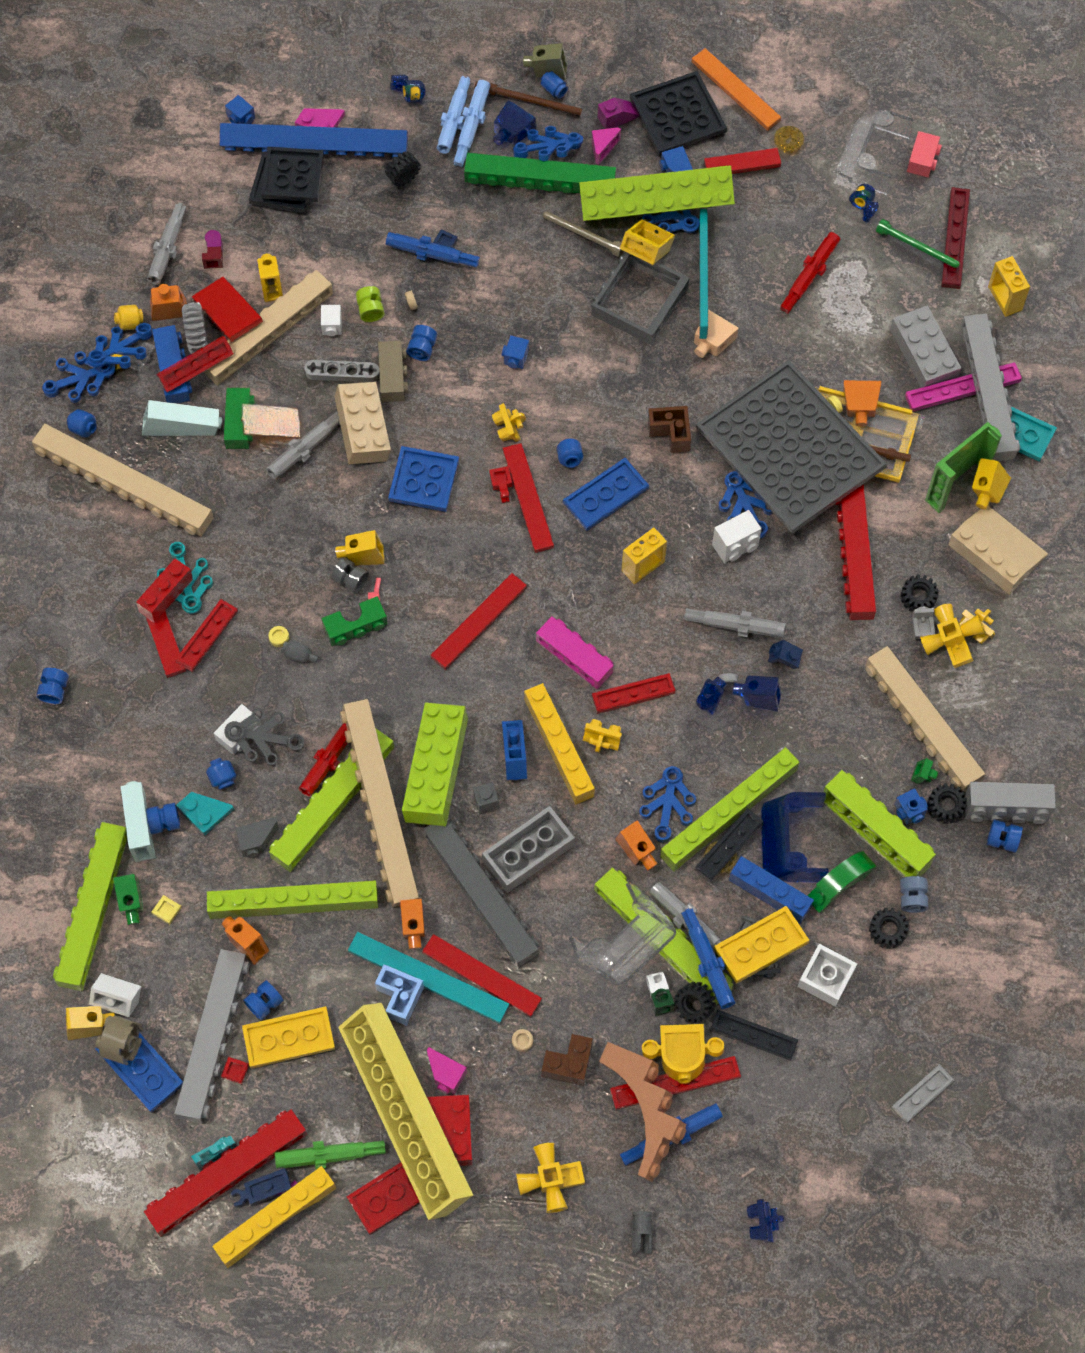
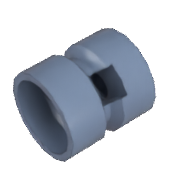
M919 876L902 878L900 880V892L903 894L901 896V910L909 913L928 910V896L925 895L928 892V880Z

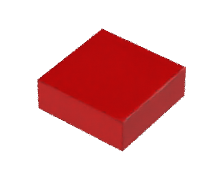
M228 1057L221 1078L242 1085L249 1068V1063Z

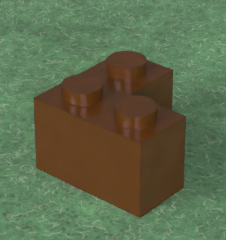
M688 406L648 408L649 437L669 435L671 453L689 452L691 448V433Z
M572 1034L567 1054L546 1050L541 1077L584 1086L593 1038Z

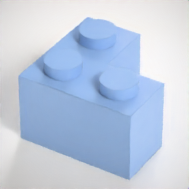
M383 965L375 982L376 990L392 997L386 1009L389 1019L407 1026L424 989L423 980Z

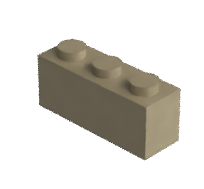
M401 341L378 342L381 401H405V394L408 393V382H404V377L407 376V365H403V360L406 359V348H402Z

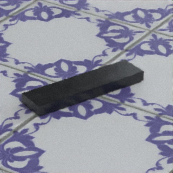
M747 808L696 865L694 870L711 883L760 828L764 821Z
M718 1009L710 1028L712 1032L790 1061L799 1040Z

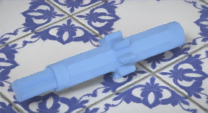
M462 76L460 78L448 112H443L441 126L443 128L437 145V150L440 153H449L457 128L461 130L463 127L464 117L461 115L468 95L469 77L465 78Z
M478 80L469 108L464 107L462 115L465 121L453 161L455 166L463 167L467 153L470 151L478 124L484 123L486 116L483 109L491 86L485 80Z

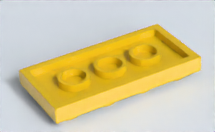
M785 906L715 945L714 950L719 957H722L725 967L737 984L809 943V938L788 907Z
M326 1006L242 1025L251 1069L335 1050Z

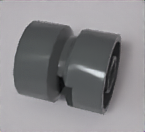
M344 557L335 566L331 579L340 585L345 584L346 589L357 594L365 585L369 577V571L360 566L355 567L354 562Z

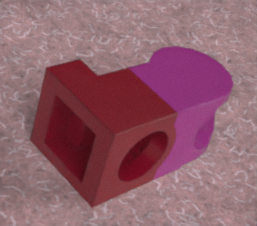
M210 230L205 234L207 253H202L204 269L223 268L221 234L217 230Z

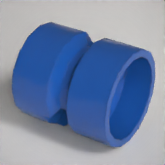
M426 325L414 326L411 340L406 350L407 354L413 359L428 361L433 350L432 346L435 345L437 339V332Z
M44 668L40 678L42 684L38 686L36 698L49 704H61L65 693L62 688L66 687L69 675L60 669Z
M175 802L165 804L161 809L158 806L146 808L151 835L162 833L165 828L168 831L180 829V820Z
M994 819L989 831L987 845L995 848L1003 846L1004 850L1016 853L1023 827L1014 824L1006 826L1005 822ZM1001 831L1006 832L1004 840L1000 839Z
M267 980L257 987L256 993L251 992L243 999L245 1005L260 1021L270 1014V1008L275 1009L284 1001L278 991ZM263 995L269 1000L267 1003L261 998Z

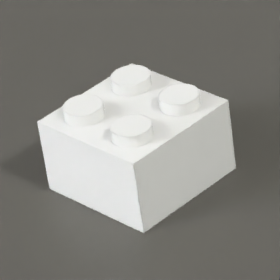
M747 510L714 528L712 546L724 564L728 561L733 562L742 554L750 553L757 549L761 527L751 512Z
M819 944L799 981L798 987L836 1007L855 971L857 963Z

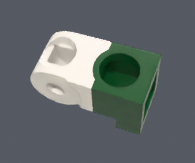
M658 972L646 975L655 1016L674 1012V1002L664 973Z

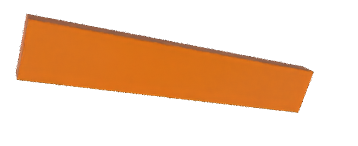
M706 48L692 58V63L767 131L781 121V116Z

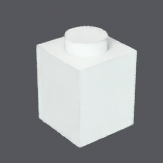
M321 305L322 335H342L341 305Z

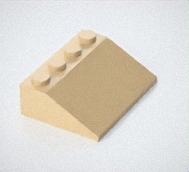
M990 506L987 509H980L967 519L951 535L948 544L1009 595L1048 555L1046 551Z

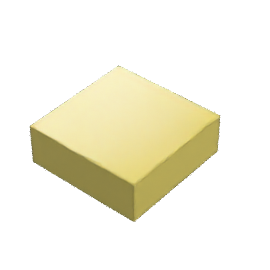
M163 895L153 909L152 914L170 925L182 907Z

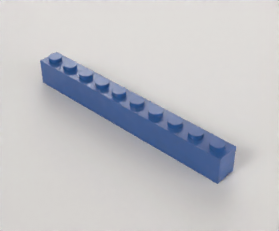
M220 123V146L225 147L224 150L236 151V147L243 148V151L254 152V148H262V152H267V147L323 150L325 155H328L329 151H336V155H347V152H355V156H366V153H373V156L384 157L385 153H390L392 157H398L399 153L402 154L404 151H408V131Z

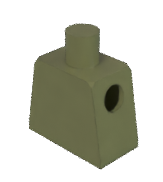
M562 43L535 46L533 56H524V67H533L537 77L542 78L546 72L553 71L562 80H566L568 63Z

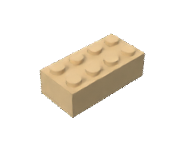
M376 382L338 384L334 397L348 464L387 461L391 448Z

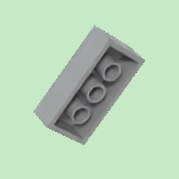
M928 305L893 318L890 331L921 388L959 378L961 366Z
M970 782L964 798H967L965 819H971L972 822H981L983 820H991L993 822L996 819L1003 822L1024 823L1025 821H1033L1035 824H1044L1049 821L1055 810L1054 784Z
M549 806L482 853V860L508 893L575 846V837Z

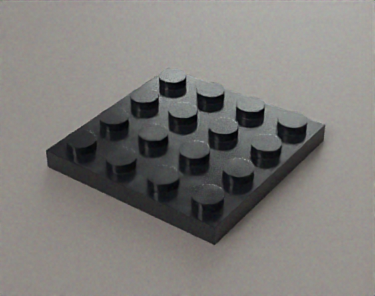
M698 70L630 94V100L658 156L662 155L664 151L681 146L686 147L727 132V126Z

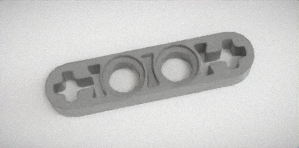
M310 360L304 366L305 375L311 380L375 382L380 377L379 366L372 362ZM312 367H316V370L312 373ZM335 367L338 369V372L329 374L327 370ZM350 368H355L357 370V373L354 375L347 374V370ZM370 370H374L372 375H369Z

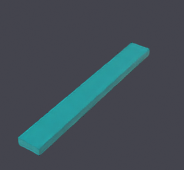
M700 208L699 339H706L708 334L707 209Z
M359 932L356 933L348 948L349 953L382 968L383 965H387L423 980L425 989L498 1024L502 1022L509 1008V1003Z

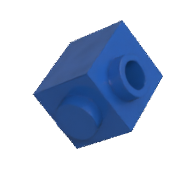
M237 95L225 105L226 114L231 123H253L255 119L254 107L240 95Z
M510 335L508 345H504L502 350L504 365H508L510 368L523 369L529 352V340Z

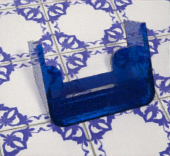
M791 792L769 800L762 805L761 819L764 821L761 825L762 869L784 882H819L829 873V868H807V859L804 854L790 852L789 813H799L804 807H823L826 792Z

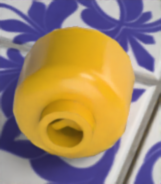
M137 305L119 306L117 313H114L115 324H119L122 330L136 329V326L143 323L142 309H139Z

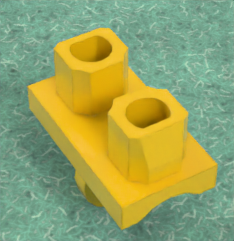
M504 403L499 405L500 410L492 414L493 421L497 426L503 423L506 426L497 430L499 438L503 442L513 439L515 442L521 440L517 428H523L522 423L526 420L525 414L518 413L517 409L512 410L511 414L510 409H506Z
M965 609L959 624L965 623L974 615ZM980 609L975 611V614H978L980 617L979 619L985 633L974 635L973 638L981 645L989 637L992 639L995 635V631L984 624V622H987L989 625H992L994 622L989 617L991 614L989 609L985 612H982Z
M592 719L590 724L586 723L582 741L595 745V752L598 753L601 747L618 751L622 736L620 726L611 725L609 729L602 728V722L596 719Z

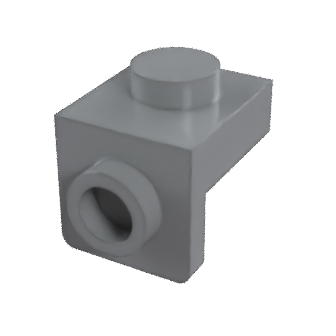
M919 607L913 611L911 618L914 640L920 639L921 636L935 634L934 608Z

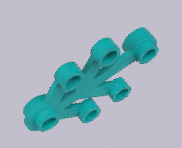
M181 542L172 543L169 547L171 557L176 558L185 565L184 556L186 549L184 544ZM178 550L182 551L180 554H175ZM199 558L196 561V566L191 572L193 580L184 589L185 596L180 594L175 599L182 604L183 610L189 614L197 613L201 609L202 601L200 598L206 589H210L213 586L212 578L205 575L201 578V584L194 594L192 591V586L201 572L208 569V562L205 558ZM205 563V566L200 567L199 564ZM161 568L157 571V577L165 570V568ZM205 580H209V581H210L209 584H204L203 582H204ZM195 603V606L189 607V604Z

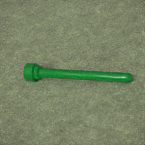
M882 219L876 228V233L882 236L889 234L954 268L960 265L959 261L892 228L890 222Z

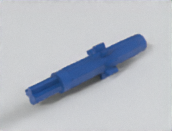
M389 232L386 238L387 246L415 253L417 259L425 261L428 257L475 268L479 265L480 257L463 253L455 248L432 243L431 237L422 235V238L417 239Z
M688 908L681 914L689 930L688 934L701 962L698 965L699 973L702 978L707 976L721 1009H727L735 1004V1000L722 970H725V964L722 957L716 958L693 908Z
M716 1103L681 1120L687 1124L685 1136L680 1140L682 1145L691 1140V1134L723 1118ZM646 1139L639 1142V1145L620 1154L625 1166L644 1157Z

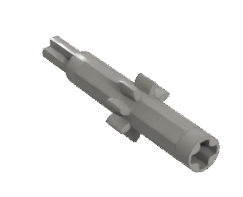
M179 202V204L175 205L160 242L155 241L153 255L155 257L147 280L152 284H160L170 258L175 259L177 251L174 245L186 210V206H183V203Z
M338 411L326 421L314 427L301 439L298 438L296 440L294 438L288 443L290 446L288 450L266 468L268 475L276 479L297 461L300 462L302 460L305 462L310 458V451L340 424Z
M686 608L684 616L687 621L738 631V636L748 637L749 633L784 638L786 623L754 618L751 616L752 612L742 611L741 615Z
M660 882L656 883L649 893L674 917L673 923L679 929L684 926L688 930L681 913L688 908H693L696 914L697 909L691 903L687 906L684 905ZM697 917L715 952L714 946L719 944L721 939Z

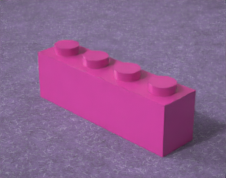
M551 616L536 632V641L597 690L612 675L613 662L607 656L600 655L592 644H586L577 632H571L562 620H556Z

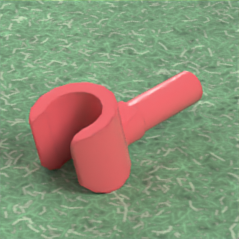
M376 578L374 592H368V600L378 596L380 601L379 587L381 578Z

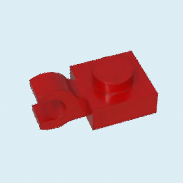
M509 467L490 469L489 475L493 490L499 489L502 503L510 502L508 487L513 486Z

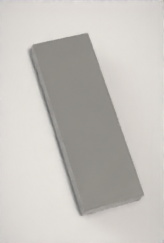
M939 1064L898 1100L892 1108L907 1124L950 1086L954 1079Z

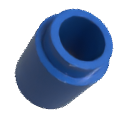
M553 71L546 72L541 78V86L553 97L559 99L566 94L568 90L566 82Z

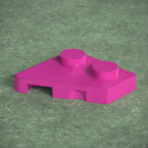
M304 108L296 119L295 126L337 127L345 116V110Z

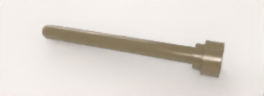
M544 212L543 214L545 219L610 249L612 255L618 258L624 253L620 249L622 243L620 241L611 242L550 212Z

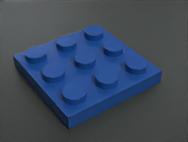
M401 446L388 500L390 502L447 512L459 456Z

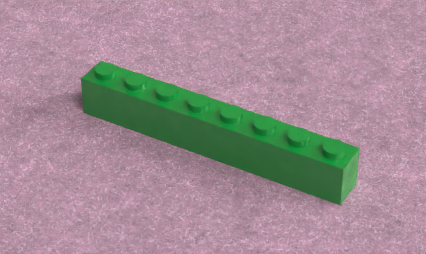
M467 153L464 178L465 182L471 184L480 183L510 188L521 187L529 190L541 189L564 193H580L579 182L615 179L616 167Z

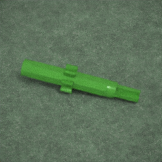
M323 1141L313 1142V1147L275 1152L276 1168L315 1164V1169L321 1166L326 1168V1163L385 1154V1142H351L324 1146Z

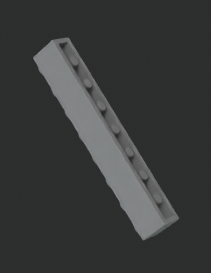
M987 313L964 316L961 328L983 425L989 422L992 426L998 428L1002 435L994 460H1013L1020 450L1019 441L1015 440L1016 427L1010 418L1012 410L1011 406L1007 404V389L1003 387L1004 374L999 369L1000 357L995 352L996 339L991 334L992 322L991 320L988 321Z
M224 949L220 950L174 1113L177 1119L203 1124L204 1118H208L210 1112L209 1098H213L216 1085H214V1080L216 1076L219 1077L222 1064H219L221 1056H225L227 1050V1043L225 1041L227 1035H231L232 1015L237 1013L239 1005L236 1002L238 994L241 995L243 992L244 982H242L244 974L247 975L250 962H247L246 954Z

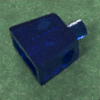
M508 100L494 121V132L496 135L493 137V141L499 146L505 141L512 145L519 143L527 137L528 130H536V117Z
M749 675L746 677L745 684L734 683L733 695L744 696L745 705L778 712L782 695L779 677Z

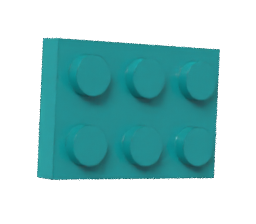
M1011 407L1012 416L1010 418L1016 427L1015 440H1018L1020 445L1018 452L1040 462L1057 427Z

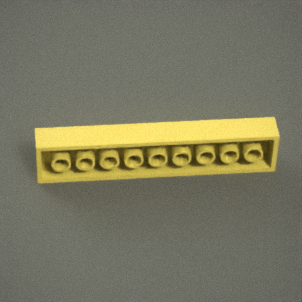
M382 1003L363 1005L338 1028L428 1220L445 1217L471 1198L473 1193Z

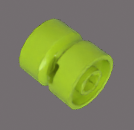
M374 286L359 289L356 292V300L359 306L360 319L364 322H376L382 319L385 313L383 303L381 302L380 289Z

